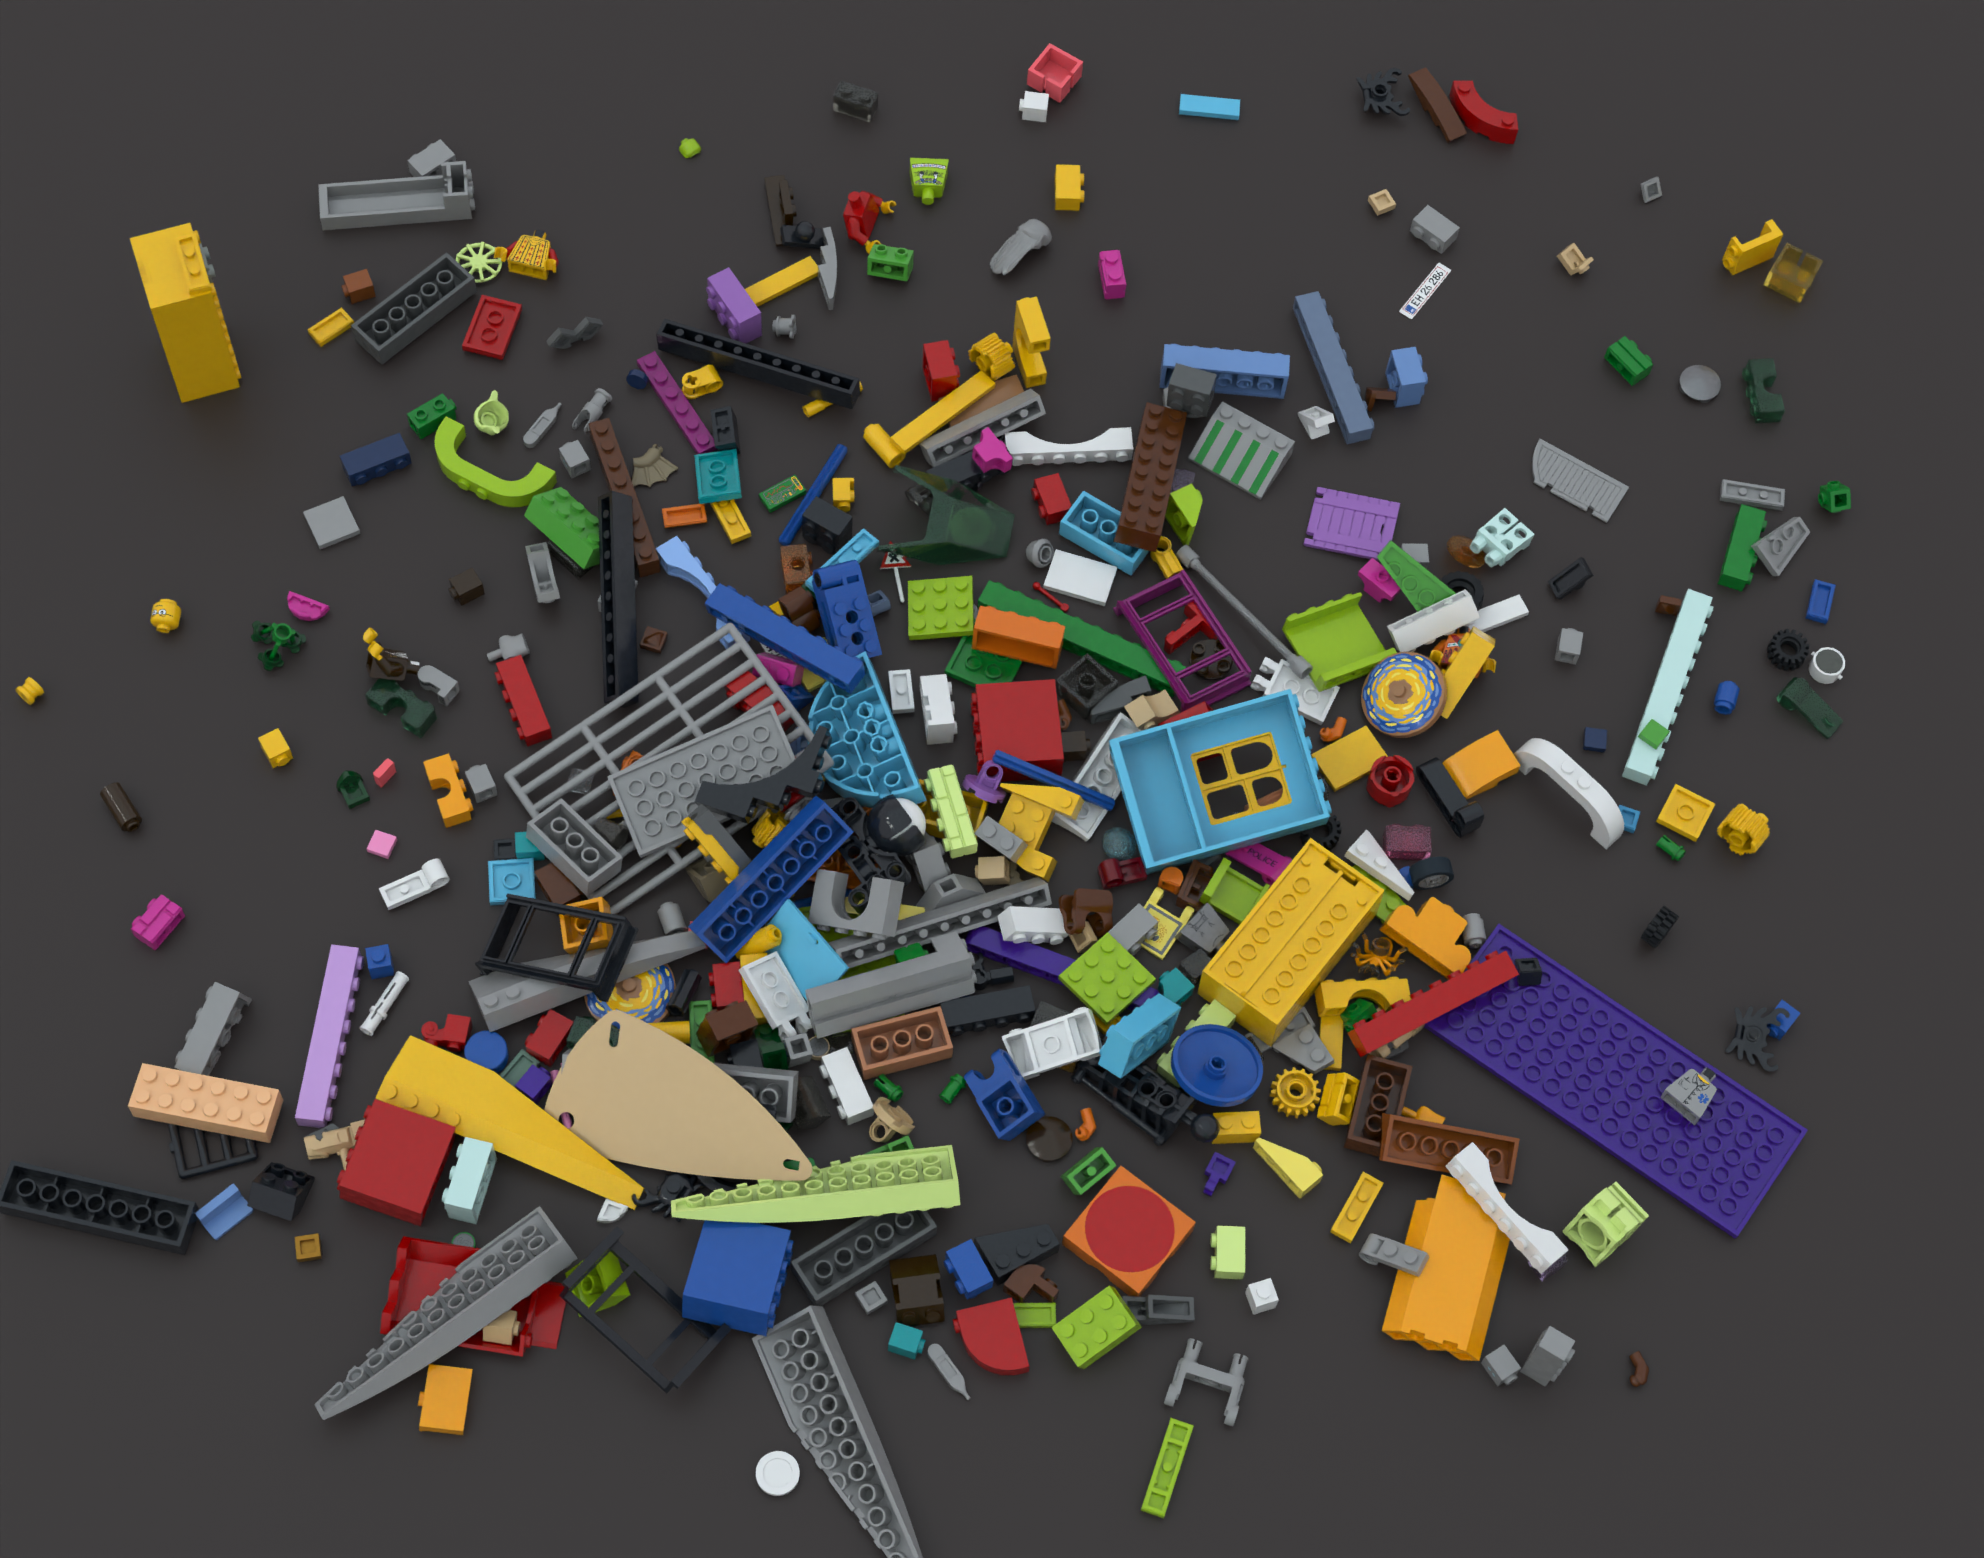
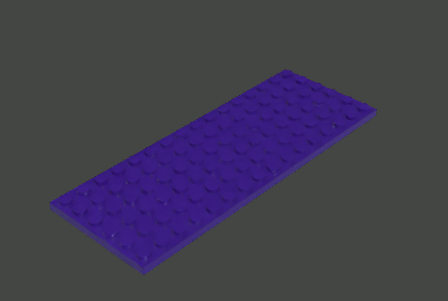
M1498 924L1469 964L1477 960L1480 964L1486 961L1485 956L1496 950L1498 954L1507 951L1514 966L1515 959L1537 958L1542 970L1541 984L1519 986L1516 976L1426 1023L1424 1028L1736 1239L1808 1130ZM1705 1068H1709L1716 1074L1711 1084L1717 1088V1091L1694 1126L1661 1099L1660 1096L1670 1084L1688 1070L1694 1069L1700 1074Z

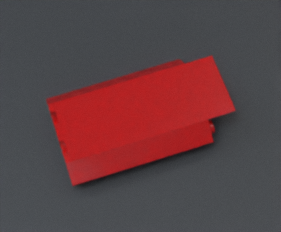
M403 1236L397 1247L396 1269L389 1282L388 1302L382 1311L380 1334L387 1335L411 1311L416 1312L420 1308L421 1301L427 1295L433 1296L441 1288L439 1284L445 1278H452L457 1273L455 1268L480 1250V1248ZM548 1281L510 1309L517 1311V1321L521 1322L519 1335L514 1336L512 1345L483 1341L482 1328L458 1346L523 1357L526 1348H531V1346L557 1349L566 1302L559 1295L565 1287L562 1283Z

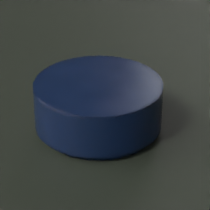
M637 369L630 370L626 377L627 383L636 389H644L649 381L648 376L643 371Z

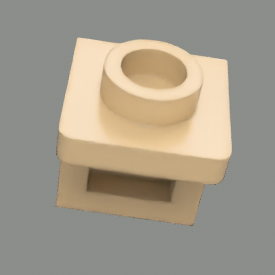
M1575 243L1570 244L1557 255L1570 276L1577 272L1579 274L1584 273L1590 268L1588 264L1594 260L1592 257L1586 259Z

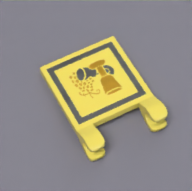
M1156 887L1144 908L1158 921V932L1151 940L1148 941L1146 939L1141 944V948L1163 960L1177 940L1174 938L1175 935L1193 917L1194 908L1186 906L1180 918L1174 916L1157 905L1163 898L1164 890Z

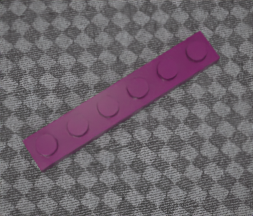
M654 351L637 359L638 367L648 376V382L696 454L710 453L718 449L715 448L714 438L657 353Z

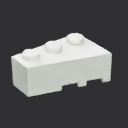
M946 674L920 676V694L927 745L953 743L954 734H957V722L954 721L953 716L955 714L954 701L950 699L952 684L947 681Z

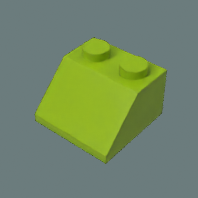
M1192 483L1170 493L1165 518L1182 544L1188 546L1196 527L1203 501L1200 491L1195 489Z
M609 1252L571 1291L588 1308L623 1273L618 1258L612 1252ZM581 1261L579 1264H577V1265L574 1266L572 1269H570L569 1271H567V1272L565 1273L566 1278H567L583 1261ZM626 1281L596 1312L615 1306L630 1296Z

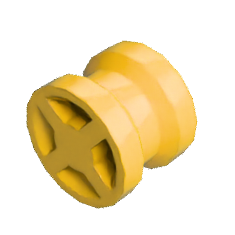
M31 677L25 680V684L15 689L17 694L29 705L35 702L37 696L44 694L42 687Z

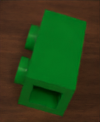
M442 393L407 413L409 425L421 440L437 431L446 416L456 420L455 410H457V407L451 398L447 399Z

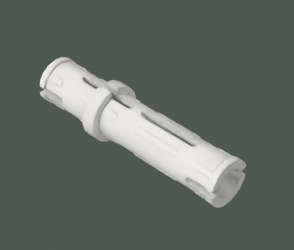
M399 971L395 973V976L375 1006H371L369 1009L370 1014L360 1026V1030L363 1033L372 1036L380 1022L386 1019V1013L409 981L407 975Z

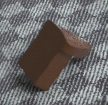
M1366 387L1365 402L1368 411H1372L1375 399L1396 400V391L1389 388Z

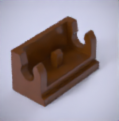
M1193 859L1177 896L1175 906L1183 909L1186 906H1191L1196 914L1202 907L1203 903L1199 899L1214 874L1212 872L1214 869Z

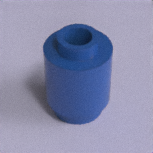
M1724 681L1718 685L1714 699L1715 711L1725 715L1732 713V710L1736 707L1740 688L1736 683Z

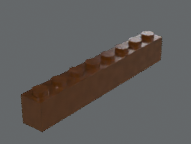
M606 418L588 423L590 438L609 492L616 491L632 496L634 563L639 577L659 573V557L610 419Z

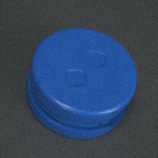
M477 1032L468 1039L464 1048L465 1059L495 1071L497 1074L508 1063L509 1052L504 1038L496 1032Z

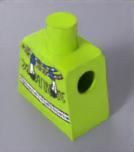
M910 158L909 172L913 195L915 197H922L923 204L931 205L934 203V198H941L943 196L948 175L949 159Z

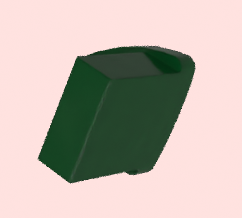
M346 770L339 777L336 788L338 791H341L349 809L370 801V798L362 783V776L357 772Z

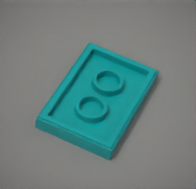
M737 449L694 455L699 504L742 498Z

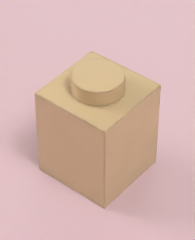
M1005 856L978 857V865L975 866V876L983 885L1010 884V862Z
M509 1310L504 1312L483 1328V1341L512 1345L514 1336H518L520 1332L521 1322L517 1321V1311Z

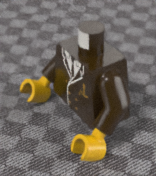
M368 628L365 631L363 640L370 644L366 662V669L370 677L404 681L406 673L418 675L419 662L408 661L405 652L383 648L380 642L375 641L378 634L372 628Z

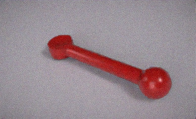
M1039 582L1033 583L1032 587L1034 590H1039L1057 604L1064 613L1068 612V604H1062L1043 589Z

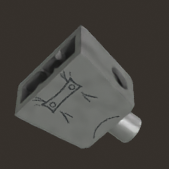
M1207 902L1174 938L1205 958L1212 950L1215 953L1220 950L1225 943L1222 940L1230 931Z

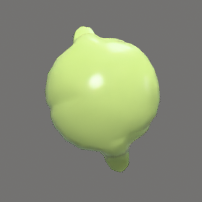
M496 390L492 391L488 401L481 403L476 408L473 416L475 426L480 431L491 436L500 433L509 422L508 410L498 401V392Z

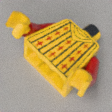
M535 230L533 237L522 235L518 241H515L507 248L496 247L493 257L495 259L501 258L502 262H505L507 259L509 272L547 280L549 270L556 273V267L559 265L556 252L551 248L550 241L545 240L547 235L542 230Z

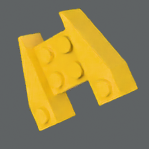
M1001 783L1000 787L1010 793L1011 796L999 824L1028 844L1016 863L1028 874L1049 882L1057 861L1053 857L1039 852L1040 846L1055 813L1076 821L1085 800L1080 795L1061 787Z

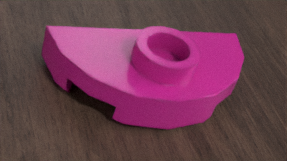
M291 591L288 593L289 609L300 620H318L330 610L326 604Z

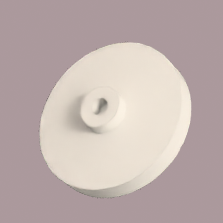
M773 1451L763 1456L758 1462L756 1480L759 1487L765 1493L772 1496L786 1495L798 1484L800 1477L799 1465L790 1454L783 1451Z

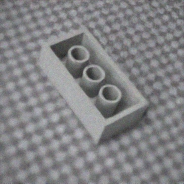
M562 798L527 823L526 838L586 896H589L621 872L623 857Z

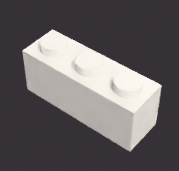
M1009 906L997 916L1003 941H1013V943L1032 942V944L1046 942L1056 945L1062 943L1063 939L1069 935L1064 929L1063 915L1060 908Z
M848 1047L822 1056L819 1069L823 1079L827 1078L830 1083L828 1090L832 1099H837L839 1104L837 1111L841 1120L845 1119L847 1124L851 1125L873 1116V1104Z

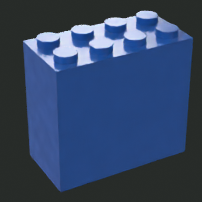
M704 1220L683 1292L682 1317L722 1326L725 1323L731 1329L767 1336L768 1328L773 1329L776 1307L780 1305L782 1286H785L787 1267L790 1266L792 1261L794 1240H790L791 1230L760 1223Z

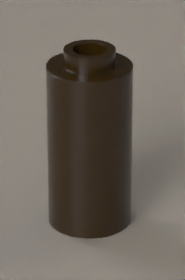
M115 782L104 787L100 792V796L121 830L132 832L138 829L142 818L121 784Z

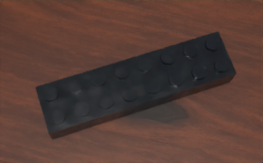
M14 1160L10 1162L0 1189L1 1214L181 1255L186 1254L197 1222L195 1213L199 1210L194 1201Z

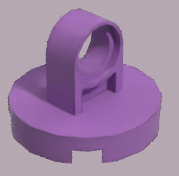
M993 760L983 764L978 776L968 774L962 782V786L967 791L971 788L976 791L974 794L976 797L991 803H997V800L1002 803L1006 796V792L998 786L1003 776V769L1001 765L993 762ZM995 766L998 768V773L995 776H988L986 774L989 767Z

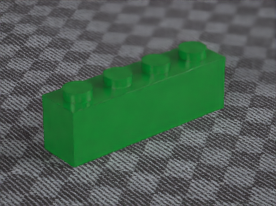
M1741 504L1735 517L1717 584L1738 591H1743L1746 584L1750 585L1753 573L1750 570L1751 567H1755L1758 558L1751 545L1762 539L1759 536L1760 532H1764L1767 525V520H1764L1766 511Z

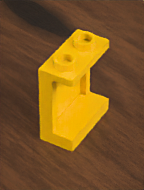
M1773 219L1765 222L1760 236L1754 240L1741 244L1736 236L1732 237L1722 258L1724 267L1732 275H1735L1773 258L1783 233Z

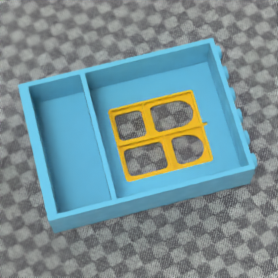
M1291 689L1109 740V750L1147 875L1162 871L1167 867H1176L1190 863L1193 859L1201 860L1327 824L1330 813H1332L1331 806L1328 800H1324V783L1322 779L1318 780L1317 771L1319 768L1316 758H1311V740L1309 736L1305 737L1304 728H1306L1303 715H1298L1299 701L1296 694L1292 695ZM1256 742L1264 743L1270 747L1272 761L1267 767L1241 775L1236 772L1231 755L1232 749ZM1220 753L1223 757L1228 777L1224 780L1204 784L1197 766V760ZM1265 777L1276 778L1283 787L1282 797L1273 804L1259 806L1252 782ZM1236 785L1243 786L1249 809L1241 813L1214 819L1207 795Z

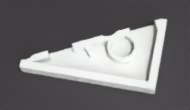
M1365 830L1347 850L1344 857L1409 901L1415 892L1368 830Z

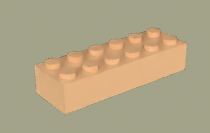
M142 1063L128 1107L133 1117L270 1143L283 1104V1098L279 1089Z

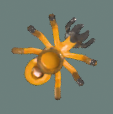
M1362 932L1366 954H1361L1360 946L1355 942L1352 943L1357 954L1351 953L1350 955L1355 958L1356 965L1358 967L1361 966L1358 969V973L1364 970L1363 973L1370 972L1371 976H1376L1377 974L1376 979L1378 980L1381 977L1379 965L1384 975L1389 976L1392 971H1396L1399 964L1405 963L1404 959L1398 958L1408 948H1401L1394 957H1390L1393 943L1387 937L1375 938L1372 941L1371 950H1369V940L1366 933Z

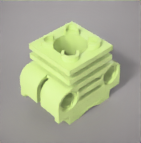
M1614 1182L1584 1206L1565 1227L1563 1233L1570 1240L1578 1244L1587 1258L1597 1267L1628 1240L1649 1215L1617 1182Z

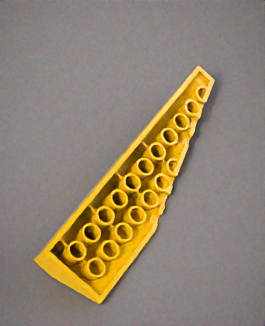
M410 1035L384 1077L376 1095V1099L454 1126L456 1127L455 1133L463 1137L493 1143L495 1151L614 1202L626 1205L633 1210L637 1206L633 1203L631 1195L636 1194L637 1199L640 1200L645 1189L549 1113L536 1105L535 1102L518 1091L517 1088L504 1080L495 1071Z

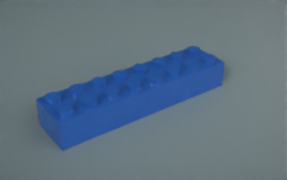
M815 796L688 927L718 957L727 963L854 831L822 799Z

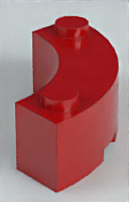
M1453 81L1449 94L1450 102L1457 115L1464 120L1465 126L1476 134L1481 133L1488 136L1491 141L1514 144L1518 133L1517 114L1500 111L1487 104L1478 95L1473 81Z

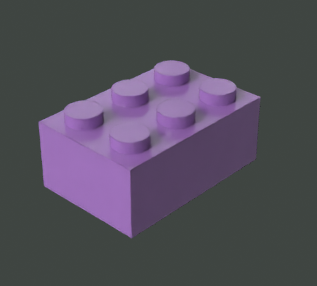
M728 267L708 277V287H706L708 306L711 310L716 311L720 323L726 325L731 339L748 343L762 336L761 312L731 269Z

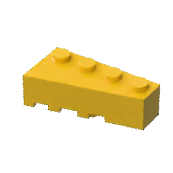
M1475 626L1462 637L1459 642L1462 645L1458 651L1454 650L1449 657L1448 662L1450 664L1446 670L1443 668L1441 670L1447 683V701L1441 716L1446 719L1495 647L1496 640Z

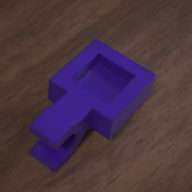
M1215 1152L1204 1173L1210 1178L1204 1187L1203 1193L1212 1196L1218 1182L1226 1184L1236 1162Z

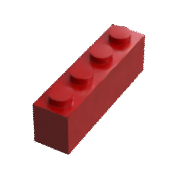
M518 655L496 663L497 672H494L498 685L502 684L504 690L501 692L505 703L509 702L511 705V709H509L513 722L517 721L519 725L516 728L519 739H524L527 747L551 739V728L522 656Z

